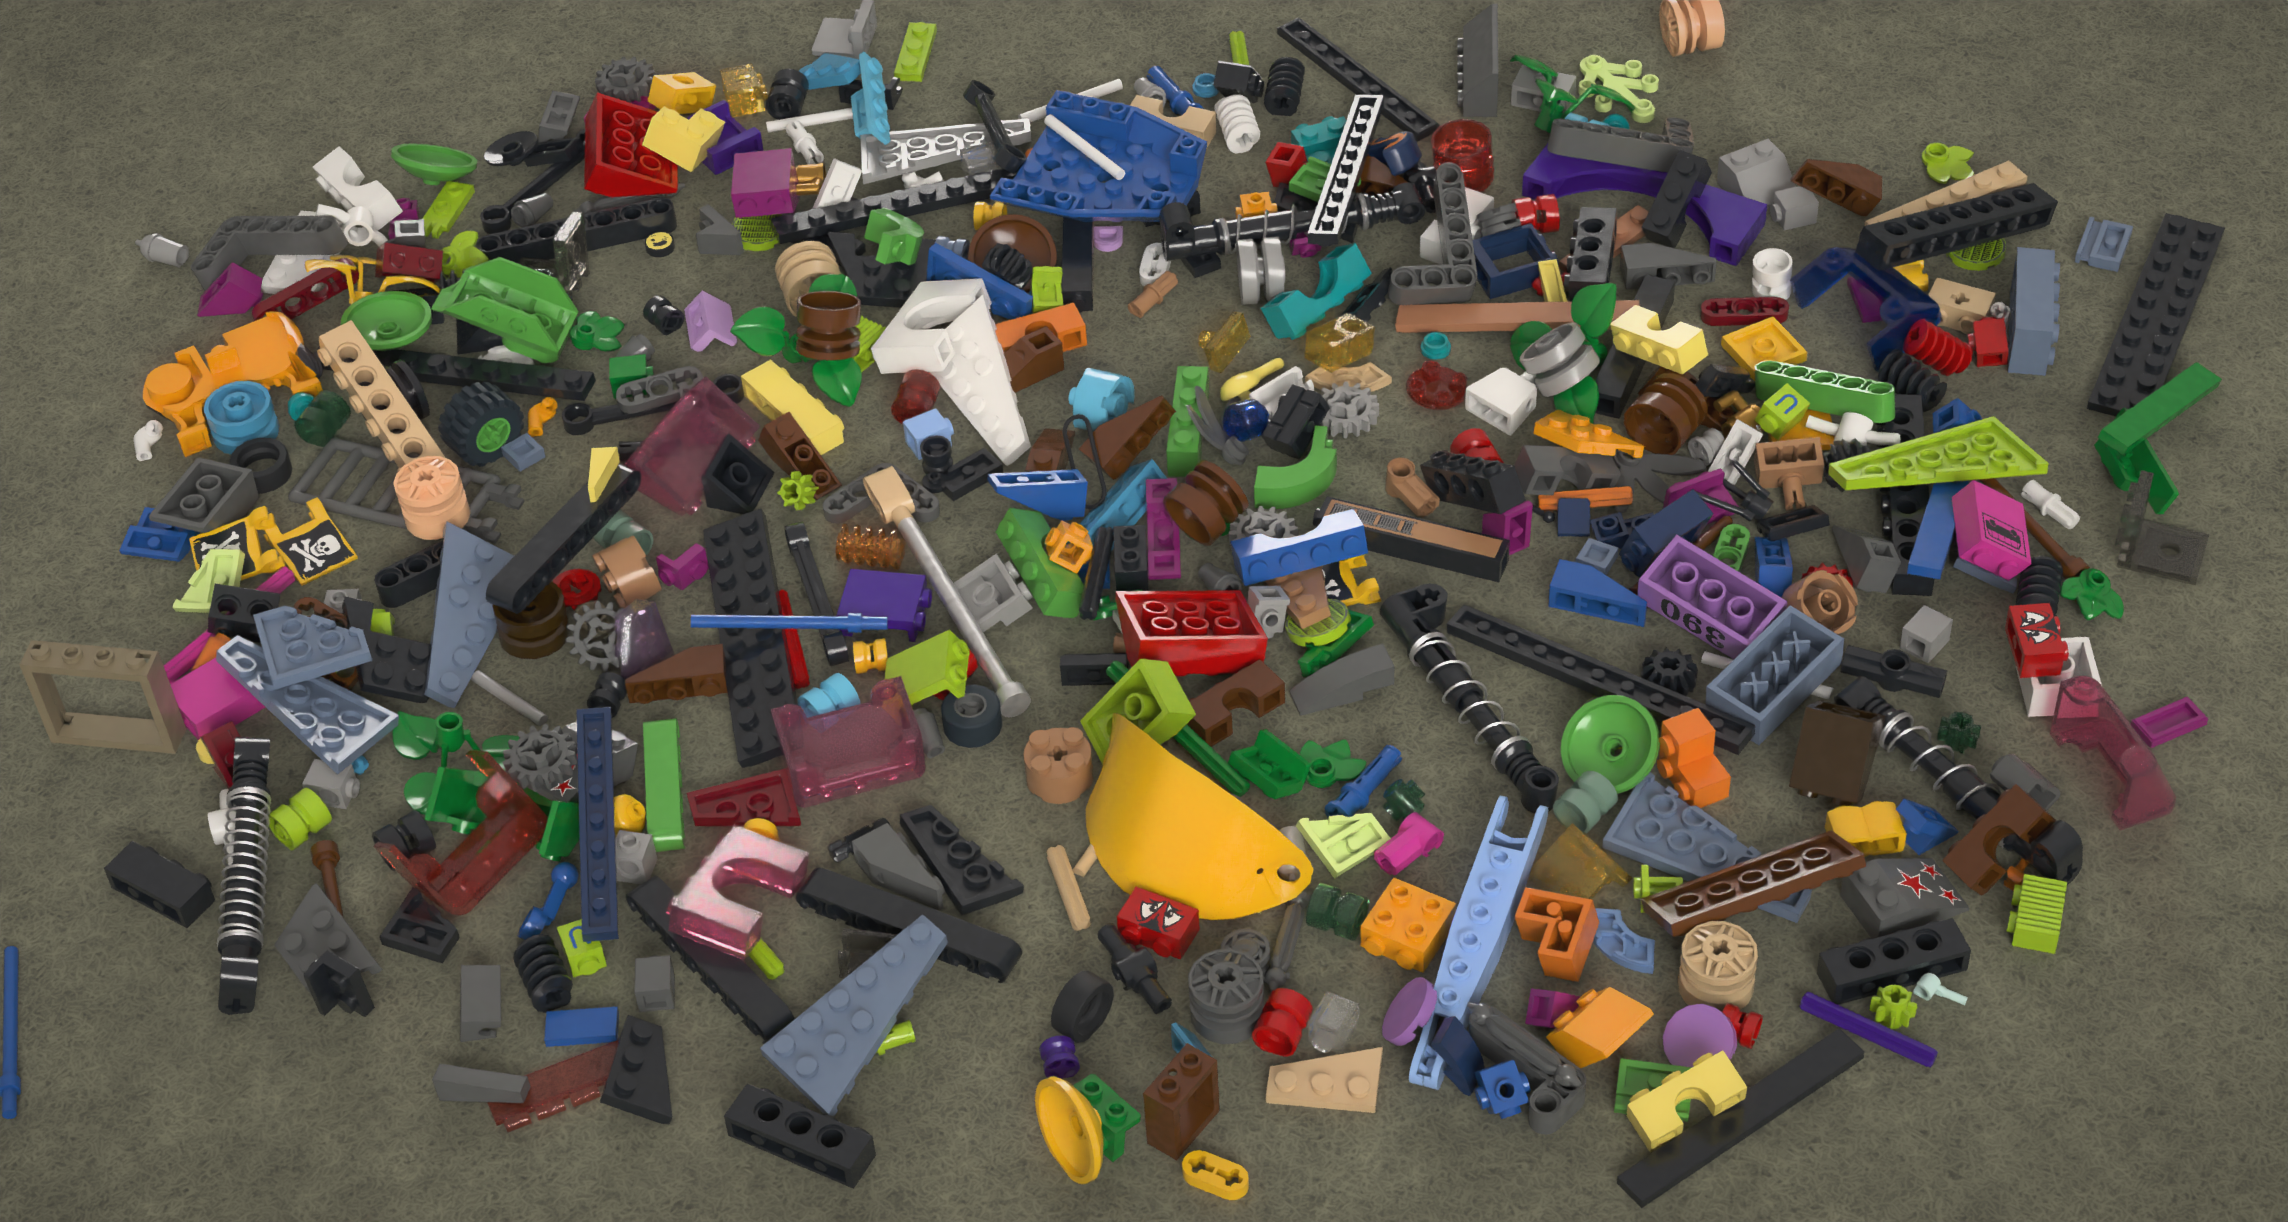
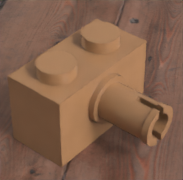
M1820 437L1756 443L1754 455L1756 480L1763 488L1783 487L1786 510H1793L1794 500L1796 510L1806 506L1802 485L1822 483L1824 460Z

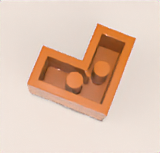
M1699 708L1662 721L1657 768L1664 779L1669 778L1674 785V790L1679 793L1678 797L1681 800L1686 801L1690 806L1702 808L1729 797L1731 776L1713 754L1716 730Z
M1525 887L1515 914L1521 938L1541 943L1537 954L1545 976L1579 982L1600 923L1593 900Z

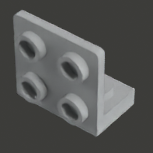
M863 0L860 9L855 11L854 20L824 18L812 47V55L821 56L824 53L859 59V54L863 51L867 54L877 28L874 0Z

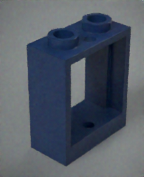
M1532 223L1472 240L1477 281L1489 299L1531 288L1533 281L1540 276L1538 262L1557 259L1559 267L1556 253L1550 251L1544 236L1536 231ZM1525 251L1528 252L1534 261L1533 263L1499 272L1493 263L1494 260Z
M1692 489L1634 528L1619 552L1623 565L1640 578L1676 535L1690 543L1694 542L1714 513L1696 491Z

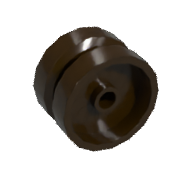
M550 582L520 613L516 614L492 605L501 647L509 655L520 659L546 657L560 650L566 643L565 639L569 637L570 631L566 629L569 622L566 615L564 597L561 589L553 582Z

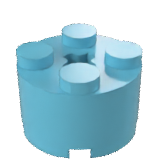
M1086 368L1078 386L1073 387L1069 393L1068 400L1069 404L1073 405V415L1081 414L1086 416L1091 424L1092 432H1094L1099 425L1126 413L1128 403L1134 404V385L1129 377L1121 374ZM1082 419L1073 420L1075 428L1087 430L1086 424Z

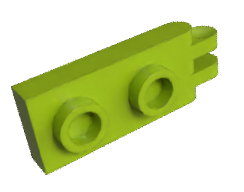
M453 181L446 182L422 218L424 219L425 237H428L432 232V238L439 239L443 232L448 233L475 193L473 185Z

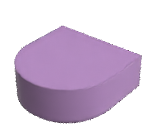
M1123 226L1094 227V246L1098 250L1109 252L1121 247L1123 243Z

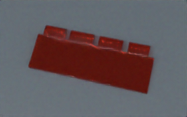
M619 1040L525 1075L528 1077L531 1088L524 1103L487 1102L496 1125L504 1123L508 1133L532 1124L529 1113L534 1111L538 1120H542L565 1111L566 1107L563 1101L569 1098L572 1106L576 1107L601 1097L598 1087L605 1086Z

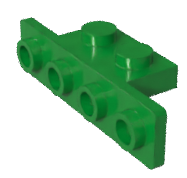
M2122 408L2118 415L2114 418V420L2122 414H2124L2125 412H2127L2129 409ZM2100 439L2094 444L2101 457V462L2107 467L2113 477L2114 484L2123 491L2143 493L2155 514H2164L2179 495L2176 486L2147 439L2125 455L2120 454Z

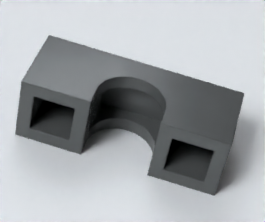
M1523 445L1514 465L1524 494L1554 495L1560 479L1573 483L1578 490L1615 487L1621 475L1612 456L1577 453L1565 447Z

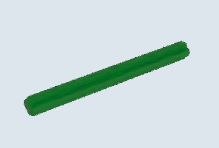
M1116 660L1107 668L1106 673L1117 683L1129 669L1123 663ZM1187 724L1173 737L1232 794L1242 797L1250 789V784Z

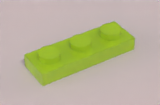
M909 22L895 67L894 77L900 78V81L922 82L937 32L936 24Z

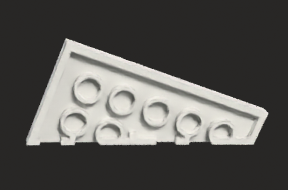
M982 295L945 328L955 355L944 371L930 373L1001 461L1008 466L1027 451L1031 444L1023 417L1020 416L1016 404L1018 402L1016 393L1011 387V376L1002 345L997 339L995 322L989 312V309H991L989 301Z

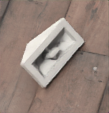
M1737 419L1708 471L1712 472L1721 468L1725 473L1724 479L1735 485L1741 474L1732 465V462L1737 460L1745 468L1755 450L1756 443H1759L1763 434Z

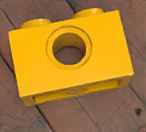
M695 72L654 75L648 102L660 110L665 106L679 114L696 113L700 109L712 106L716 85Z

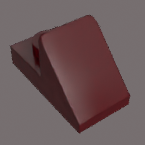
M232 721L200 737L215 764L213 769L228 789L233 785L235 737H241Z

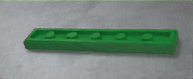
M2195 362L2105 426L2098 438L2120 454L2125 455L2216 389L2222 379L2198 362Z

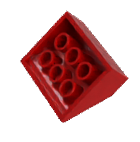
M601 93L596 94L585 117V190L611 198L677 192L678 165L642 145L650 121L658 111Z
M1241 590L1116 591L1115 599L1127 659L1131 667L1140 659L1167 661L1175 676H1185L1187 674L1215 676L1219 673L1236 674L1243 667L1250 666L1258 660L1264 663L1268 637Z

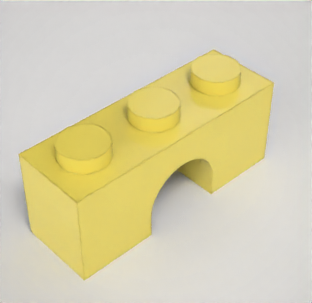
M1637 305L1610 324L1613 343L1617 350L1682 375L1708 356L1702 329L1679 322L1672 328L1661 331L1658 313Z
M1723 1050L1714 1056L1712 1053H1707L1699 1057L1693 1063L1694 1067L1684 1073L1675 1071L1661 1081V1086L1652 1091L1643 1089L1630 1098L1629 1101L1631 1103L1627 1105V1117L1650 1152L1682 1134L1684 1123L1675 1110V1107L1681 1101L1697 1099L1708 1107L1713 1116H1716L1746 1098L1747 1086Z

